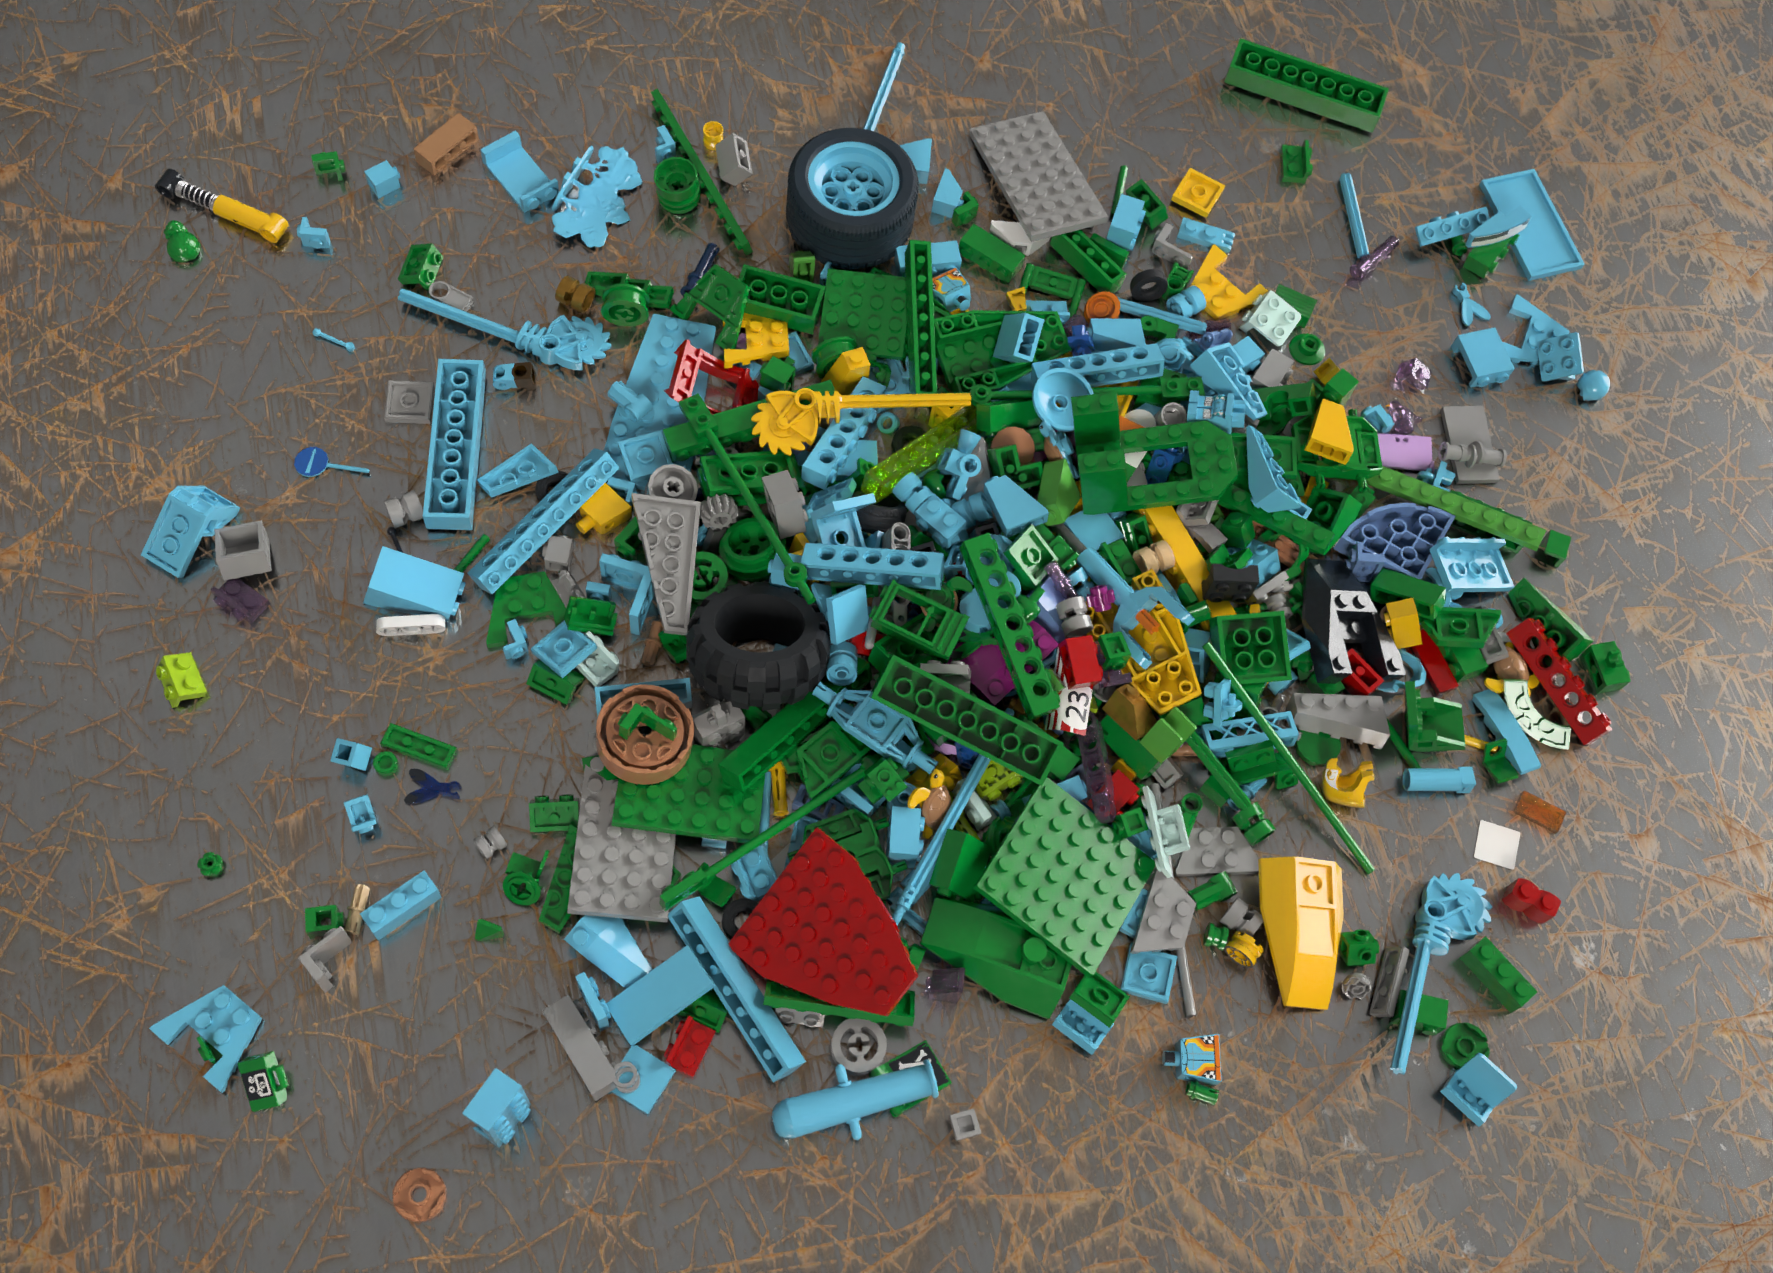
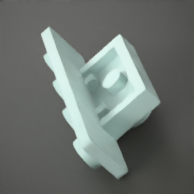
M1148 786L1142 787L1144 795L1141 796V800L1149 815L1146 816V822L1153 834L1150 837L1151 845L1154 851L1157 852L1155 864L1159 872L1162 871L1167 878H1170L1172 873L1168 856L1190 849L1182 810L1178 804L1158 810L1154 793Z

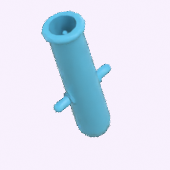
M927 1059L924 1060L923 1065L854 1082L848 1081L844 1065L839 1064L835 1068L838 1079L836 1086L780 1101L773 1107L772 1120L776 1133L782 1138H798L846 1123L850 1126L853 1139L859 1140L862 1137L859 1124L862 1117L929 1096L936 1099L939 1095L938 1086L932 1065Z

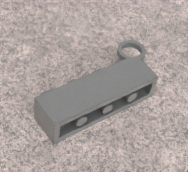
M568 994L542 1010L595 1101L616 1088L622 1093H632L639 1087L640 1075L632 1063L620 1062L616 1064L614 1061L610 1064L606 1057L609 1051L602 1040L597 1042L593 1036L597 1031L590 1019L585 1022L581 1014L585 1011L578 999L572 1001ZM623 1073H633V1078L628 1083L619 1082V1078Z

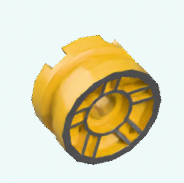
M1236 931L1231 937L1232 941L1226 944L1225 952L1241 966L1252 968L1256 963V958H1259L1264 952L1260 944L1257 946L1255 944L1256 940L1245 933L1242 936L1240 931Z

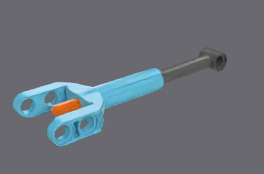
M1039 492L1033 497L1035 500H1038ZM1064 523L1048 526L1055 535L1059 534L1071 549L1079 554L1077 564L1083 567L1087 575L1097 585H1107L1108 590L1113 589L1116 599L1114 603L1118 606V612L1113 622V633L1122 632L1131 657L1145 670L1152 664L1151 656L1137 643L1128 631L1130 629L1133 630L1139 623L1151 635L1159 631L1161 625L1149 613L1158 604L1157 601L1159 600L1175 618L1180 619L1189 626L1195 620L1185 607L1169 591L1161 586L1145 587L1134 591L1094 548H1087Z

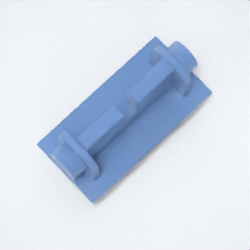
M1229 328L1206 332L1202 338L1194 339V342L1204 352L1206 349L1228 343L1233 336V332Z

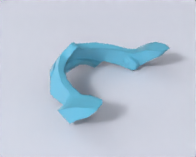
M1405 648L1398 649L1402 660L1413 670L1414 675L1410 681H1415V688L1422 686L1426 680V671L1420 659L1406 652ZM1394 679L1392 682L1382 683L1378 690L1396 693L1398 688L1405 689V682Z

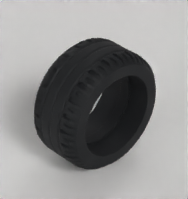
M866 490L853 493L851 498L874 493L876 500L875 503L856 511L861 531L874 534L879 530L885 533L895 523H905L907 507L897 497L882 492Z

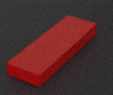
M1424 629L1420 630L1422 644L1411 646L1415 656L1420 659L1436 695L1438 696L1456 689L1459 685L1438 646Z

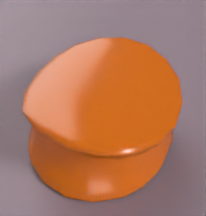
M1098 292L1092 295L1084 307V316L1089 324L1091 318L1118 319L1120 314V301L1111 292Z

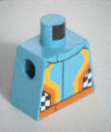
M955 267L932 278L933 298L941 303L949 312L958 308L961 311H965L970 307V286L958 268Z
M1219 1034L1180 1039L1175 1043V1051H1163V1066H1176V1077L1178 1079L1186 1081L1198 1080L1200 1084L1209 1086L1218 1085L1222 1082Z

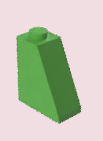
M1066 458L1044 464L1037 501L1049 512L1047 522L1043 523L1047 527L1064 523L1081 498Z

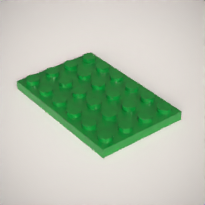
M692 744L690 756L683 768L665 781L642 785L618 779L612 826L747 843L759 835L765 774L747 790L741 792L723 781L718 765L734 750Z

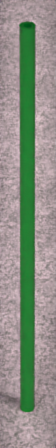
M1210 641L1202 646L1204 651L1223 677L1231 680V688L1367 874L1372 873L1375 868Z

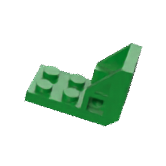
M1406 681L1405 712L1408 749L1415 752L1465 750L1462 704L1435 697L1421 698L1420 689H1415V681Z

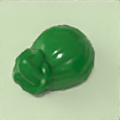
M170 221L163 231L168 240L167 252L170 258L182 263L196 259L201 250L198 239L188 232L181 222Z

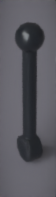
M389 527L387 533L391 535L397 551L403 553L395 534L396 529Z

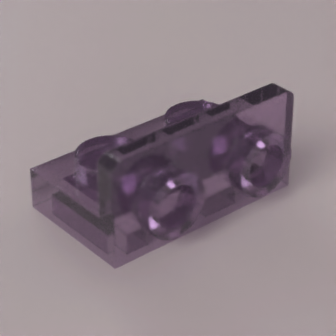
M238 578L227 580L219 589L214 586L211 589L214 595L213 601L223 609L228 607L232 610L231 614L239 621L244 619L250 624L270 605L268 599Z

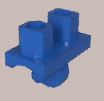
M1085 325L1072 326V336L1067 337L1068 344L1073 351L1072 355L1079 356L1094 352L1095 345L1089 336V332L1086 331Z

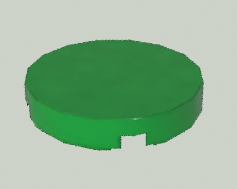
M1299 730V732H1302V736L1299 741H1296L1295 749L1304 762L1312 766H1326L1329 759L1337 758L1341 750L1340 739L1332 738L1331 735L1323 732L1316 734Z
M1463 1022L1449 1026L1442 1033L1440 1039V1052L1444 1060L1450 1067L1456 1070L1477 1053H1482L1488 1058L1490 1048L1488 1047L1486 1035L1471 1023Z

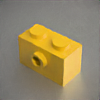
M1409 598L1386 603L1387 613H1383L1386 627L1389 626L1387 630L1397 649L1422 644L1419 617L1414 599Z

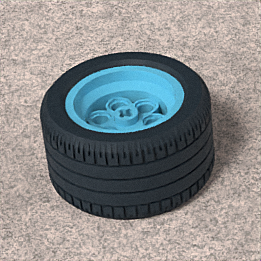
M839 128L813 137L798 150L788 172L786 203L788 228L797 245L804 252L811 251L816 261L824 264L829 261L832 263V267L845 270L872 268L893 258L896 248L904 246L911 235L919 191L916 168L904 149L890 138L871 130Z

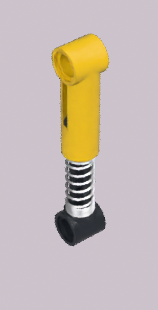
M167 169L155 184L156 190L162 196L168 199L181 197L202 207L205 206L206 209L210 208L215 215L260 233L264 239L272 243H277L289 227L287 220L277 213L267 214L225 195L216 196V194L212 195L211 192L206 193L205 189L201 190L200 187L191 186L180 173L173 169Z

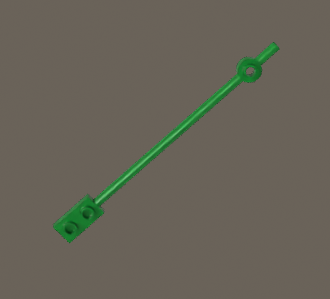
M1202 377L1160 378L1158 386L1092 388L1094 394L1116 392L1117 396L1160 394L1161 401L1189 400L1190 390L1199 391V396H1205ZM978 384L973 386L970 392L954 393H970L971 404L976 407V404L990 402V400L1032 399L1033 390L991 391L986 385Z
M699 393L679 401V407L698 439L706 436L785 566L783 574L786 584L791 587H798L808 604L814 603L816 598L806 584L808 577L806 567L801 563L793 562L716 437L714 432L719 430L718 424Z
M867 755L861 760V766L858 770L704 871L702 869L696 872L691 871L677 885L671 884L667 886L660 895V905L666 912L707 885L708 879L864 776L866 777L864 771L883 756Z

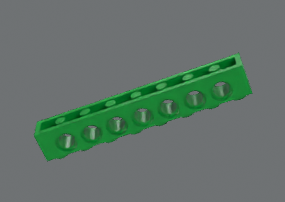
M986 533L963 541L959 547L1028 721L1055 712L1060 707L1059 694L1052 688L1050 672L1043 666L1041 650L1038 646H1035L1033 630L1030 625L1026 624L1024 608L1021 603L1017 602L1015 586L1011 581L1009 582L1006 574L1007 567L1005 562L1000 560L996 540L991 538L990 533ZM980 557L987 558L990 565L983 564ZM989 578L995 579L998 582V586H992L989 583ZM997 600L1005 601L1007 608L1000 607ZM1006 621L1013 622L1016 630L1009 629ZM1015 643L1022 644L1024 646L1025 651H1018L1015 647ZM1024 665H1030L1033 668V674L1027 673ZM1033 686H1037L1042 690V696H1038L1033 692Z

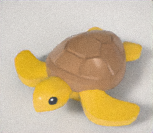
M1507 642L1505 647L1509 657L1494 662V669L1499 680L1486 678L1484 684L1495 693H1503V679L1527 680L1530 697V689L1535 688L1539 684V680L1535 674L1529 676L1526 662L1513 650V644Z
M934 769L931 773L930 786L927 789L922 787L915 788L908 799V808L913 809L918 804L922 808V815L925 817L926 823L922 832L924 839H929L933 835V831L938 830L951 806V796L948 789L953 790L955 788L954 780L949 776H945L939 769Z

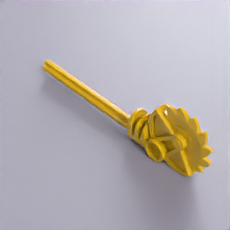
M802 388L796 393L776 391L766 395L765 400L767 403L757 405L761 412L756 413L751 418V421L757 422L753 428L752 435L760 434V447L762 448L768 443L773 455H776L777 450L780 449L785 455L791 456V449L805 450L803 442L812 446L817 435L818 423H821V418H826L827 424H829V418H834L835 423L839 424L841 409L971 406L970 393L841 395L838 391H834V395H830L828 391H825V395H822L820 391H813L809 388ZM807 400L810 404L802 405L800 401Z

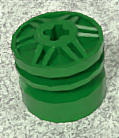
M670 157L657 165L654 171V183L660 205L666 211L673 214H683L694 209L698 205L701 196L695 165L682 157Z

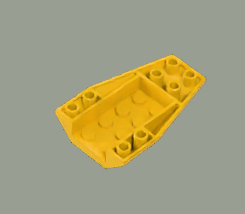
M1153 568L1132 578V585L1130 586L1134 591L1145 587L1161 586L1164 588ZM1158 600V604L1149 613L1161 625L1159 631L1151 635L1140 623L1133 630L1130 629L1128 631L1137 643L1151 656L1152 664L1145 670L1130 657L1126 666L1121 670H1117V672L1131 686L1138 690L1139 694L1159 715H1162L1174 707H1178L1200 696L1202 692L1180 620L1175 618ZM1111 603V609L1102 612H1095L1094 606L1088 608L1087 605L1088 611L1085 613L1090 615L1094 627L1086 636L1092 635L1093 642L1097 644L1098 653L1104 659L1105 656L1098 638L1100 635L1113 633V622L1118 612V606L1115 603Z
M1295 856L1258 859L1260 910L1283 1005L1328 1010L1344 916L1341 868L1336 862Z

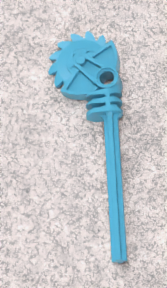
M400 289L398 300L511 341L517 349H525L527 353L532 352L533 355L540 357V360L548 365L557 363L562 367L581 371L582 362L594 365V359L605 358L606 354L604 351L611 348V343L607 342L610 338V332L602 333V323L594 325L589 317H586L585 321L578 317L572 316L571 322L567 320L565 315L556 318L549 325L548 329L546 327L540 329L539 324H535L532 327V322L526 321L521 330L517 331L406 289Z
M1444 873L1441 874L1439 879L1434 875L1425 885L1422 892V907L1415 914L1417 928L1415 929V936L1412 941L1416 951L1390 1067L1394 1074L1400 1073L1404 1075L1406 1071L1430 954L1446 955L1451 941L1449 937L1458 940H1471L1477 935V932H1483L1484 922H1491V917L1487 910L1492 909V905L1482 897L1486 894V891L1473 887L1472 885L1475 883L1473 879L1460 880L1459 873L1452 875L1449 880Z

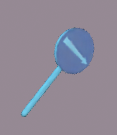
M317 447L303 449L297 454L294 461L296 471L306 477L320 475L327 467L363 473L370 472L367 468L328 463L329 459L326 452Z

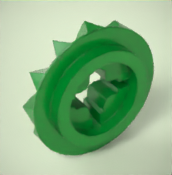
M522 869L518 872L512 870L503 881L505 895L512 902L519 905L534 904L541 896L542 886L538 884L539 878L534 879L531 872L526 874ZM525 883L526 888L520 892V885Z

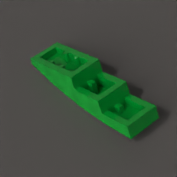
M588 271L584 282L595 289V295L601 297L603 291L611 285L631 284L644 289L650 296L648 307L669 309L674 295L672 286L652 285L650 280L630 279L626 273Z

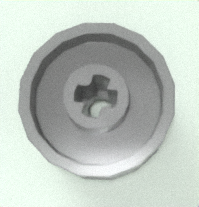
M676 464L663 465L657 468L650 476L644 495L695 501L698 492L697 482L692 473L686 468Z

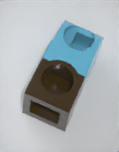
M532 362L495 366L493 368V386L500 390L525 387L527 390H536V372Z

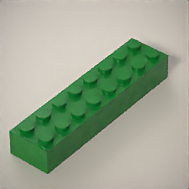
M1241 38L1224 81L1239 88L1372 133L1380 119L1389 88Z
M890 654L869 694L870 698L1041 786L1064 745L1063 742L893 654Z

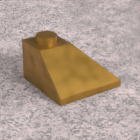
M1128 683L1116 689L1102 708L1135 740L1145 736L1157 723V719L1145 699L1136 688Z

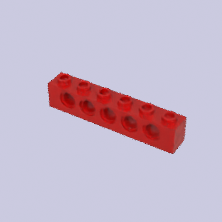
M1527 618L1506 634L1583 745H1589L1612 731L1610 719L1604 712L1600 713L1596 707L1598 705L1596 699L1592 694H1587L1583 689L1585 684L1578 675L1574 676L1570 670L1572 667L1566 657H1561L1557 652L1559 647L1552 638L1548 639L1544 631L1546 629L1538 619ZM1533 637H1537L1539 640V646L1536 649H1533L1530 645ZM1546 655L1552 658L1550 667H1546L1543 664V659ZM1560 673L1565 677V683L1562 686H1559L1556 682V677ZM1572 692H1575L1579 698L1575 705L1569 701V696ZM1585 711L1592 715V720L1588 724L1582 719Z

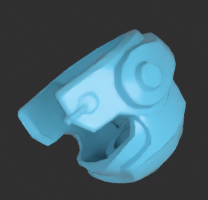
M1166 338L1157 342L1165 359V369L1178 371L1181 369L1186 358L1189 361L1194 359L1180 338Z

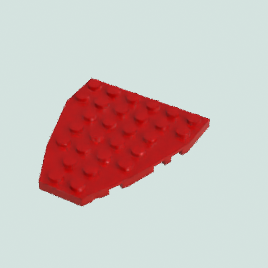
M816 827L728 944L733 952L764 978L834 1005L889 1016L919 975L915 966L910 961L909 952L906 946L903 945L895 921L881 898L873 890L870 880L865 877L857 859L820 828Z

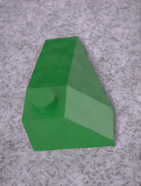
M1523 578L1508 593L1522 621L1527 618L1538 619L1546 629L1544 633L1548 639L1552 638L1558 645L1559 649H1557V652L1561 657H1566L1569 662L1577 658L1594 642L1572 619L1527 579ZM1533 637L1531 640L1535 646L1534 649L1539 646V640L1537 637ZM1546 655L1543 661L1550 667L1552 658Z

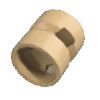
M1164 540L1151 544L1149 548L1144 547L1133 552L1132 557L1142 573L1153 568L1157 574L1159 569L1165 571L1175 565L1174 553L1170 545Z

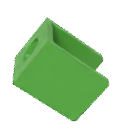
M1174 707L1164 719L1161 718L1157 721L1140 743L1162 764L1182 746L1197 727L1177 707Z

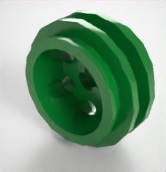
M746 518L736 522L720 540L719 553L722 558L721 560L727 568V573L732 577L746 582H761L770 578L771 573H768V565L770 559L774 560L776 551L756 518ZM768 520V522L772 526L773 530L775 531L776 535L778 536L779 540L781 541V543L783 544L784 548L788 553L789 548L786 543V538L780 539L776 526L772 521Z

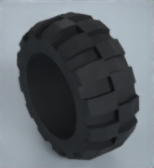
M754 582L750 586H742L741 583L727 586L724 592L718 593L715 591L706 597L701 605L696 608L687 625L686 659L689 662V670L699 686L705 688L708 695L719 702H722L724 699L732 703L733 707L749 710V706L762 707L763 711L779 709L780 704L786 702L793 705L803 700L808 692H813L826 675L831 646L829 625L815 602L808 604L804 597L798 595L795 589L783 585L780 588L772 587L768 582ZM762 638L779 642L787 647L772 652H750L730 644L743 639Z

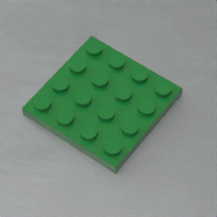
M828 269L818 345L834 337L846 336L853 338L857 343V347H863L866 354L876 355V358L903 361L907 328L905 277Z

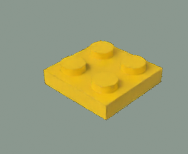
M1189 168L1171 200L1207 218L1226 185Z

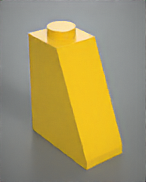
M863 347L843 352L821 382L831 379L835 391H838L841 395H851L862 377L869 379L870 362Z
M1322 399L1316 411L1304 450L1346 465L1353 454L1354 447L1344 406Z

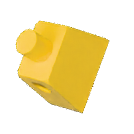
M604 483L579 508L582 519L576 523V526L583 534L594 528L603 535L632 517V509L623 498Z

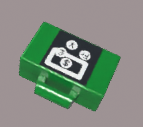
M274 1051L249 1056L237 1063L252 1112L277 1107L287 1100L285 1088L289 1086L283 1065H278Z

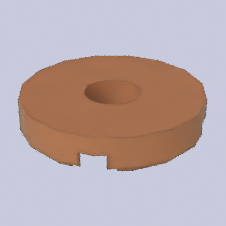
M425 1167L405 1172L397 1180L393 1189L394 1207L404 1219L412 1222H426L434 1218L442 1210L446 1201V1186L443 1179L435 1171ZM421 1187L425 1188L427 1192L426 1198L421 1202L413 1201L412 1194L414 1190Z

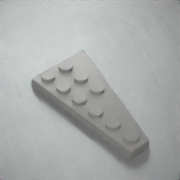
M632 493V502L663 631L669 634L687 635L701 502Z

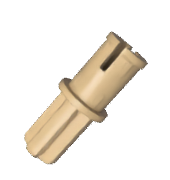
M357 884L355 886L351 905L347 907L349 912L344 928L346 933L350 932L349 934L352 935L360 934L363 920L360 913L365 910L370 887L367 885Z

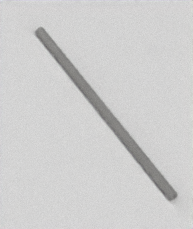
M1159 783L1151 784L1150 788L1154 793L1157 809H1163ZM1170 855L1168 856V859L1170 863L1172 878L1174 879L1173 866ZM1184 945V948L1176 950L1186 1017L1196 1016Z

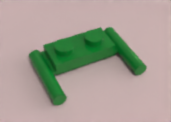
M1027 263L1019 288L1024 287L1026 293L1028 286H1030L1032 289L1068 300L1072 298L1068 311L1070 312L1069 320H1075L1086 281Z

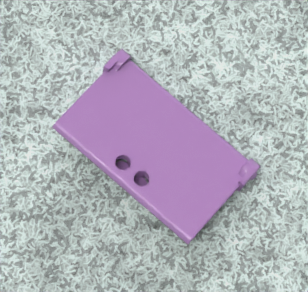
M1377 433L1382 466L1390 469L1426 471L1427 468H1430L1432 473L1434 472L1431 437Z

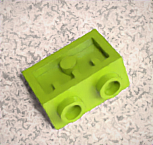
M991 760L975 790L981 799L993 801L1002 795L1001 791L1020 784L1023 776Z

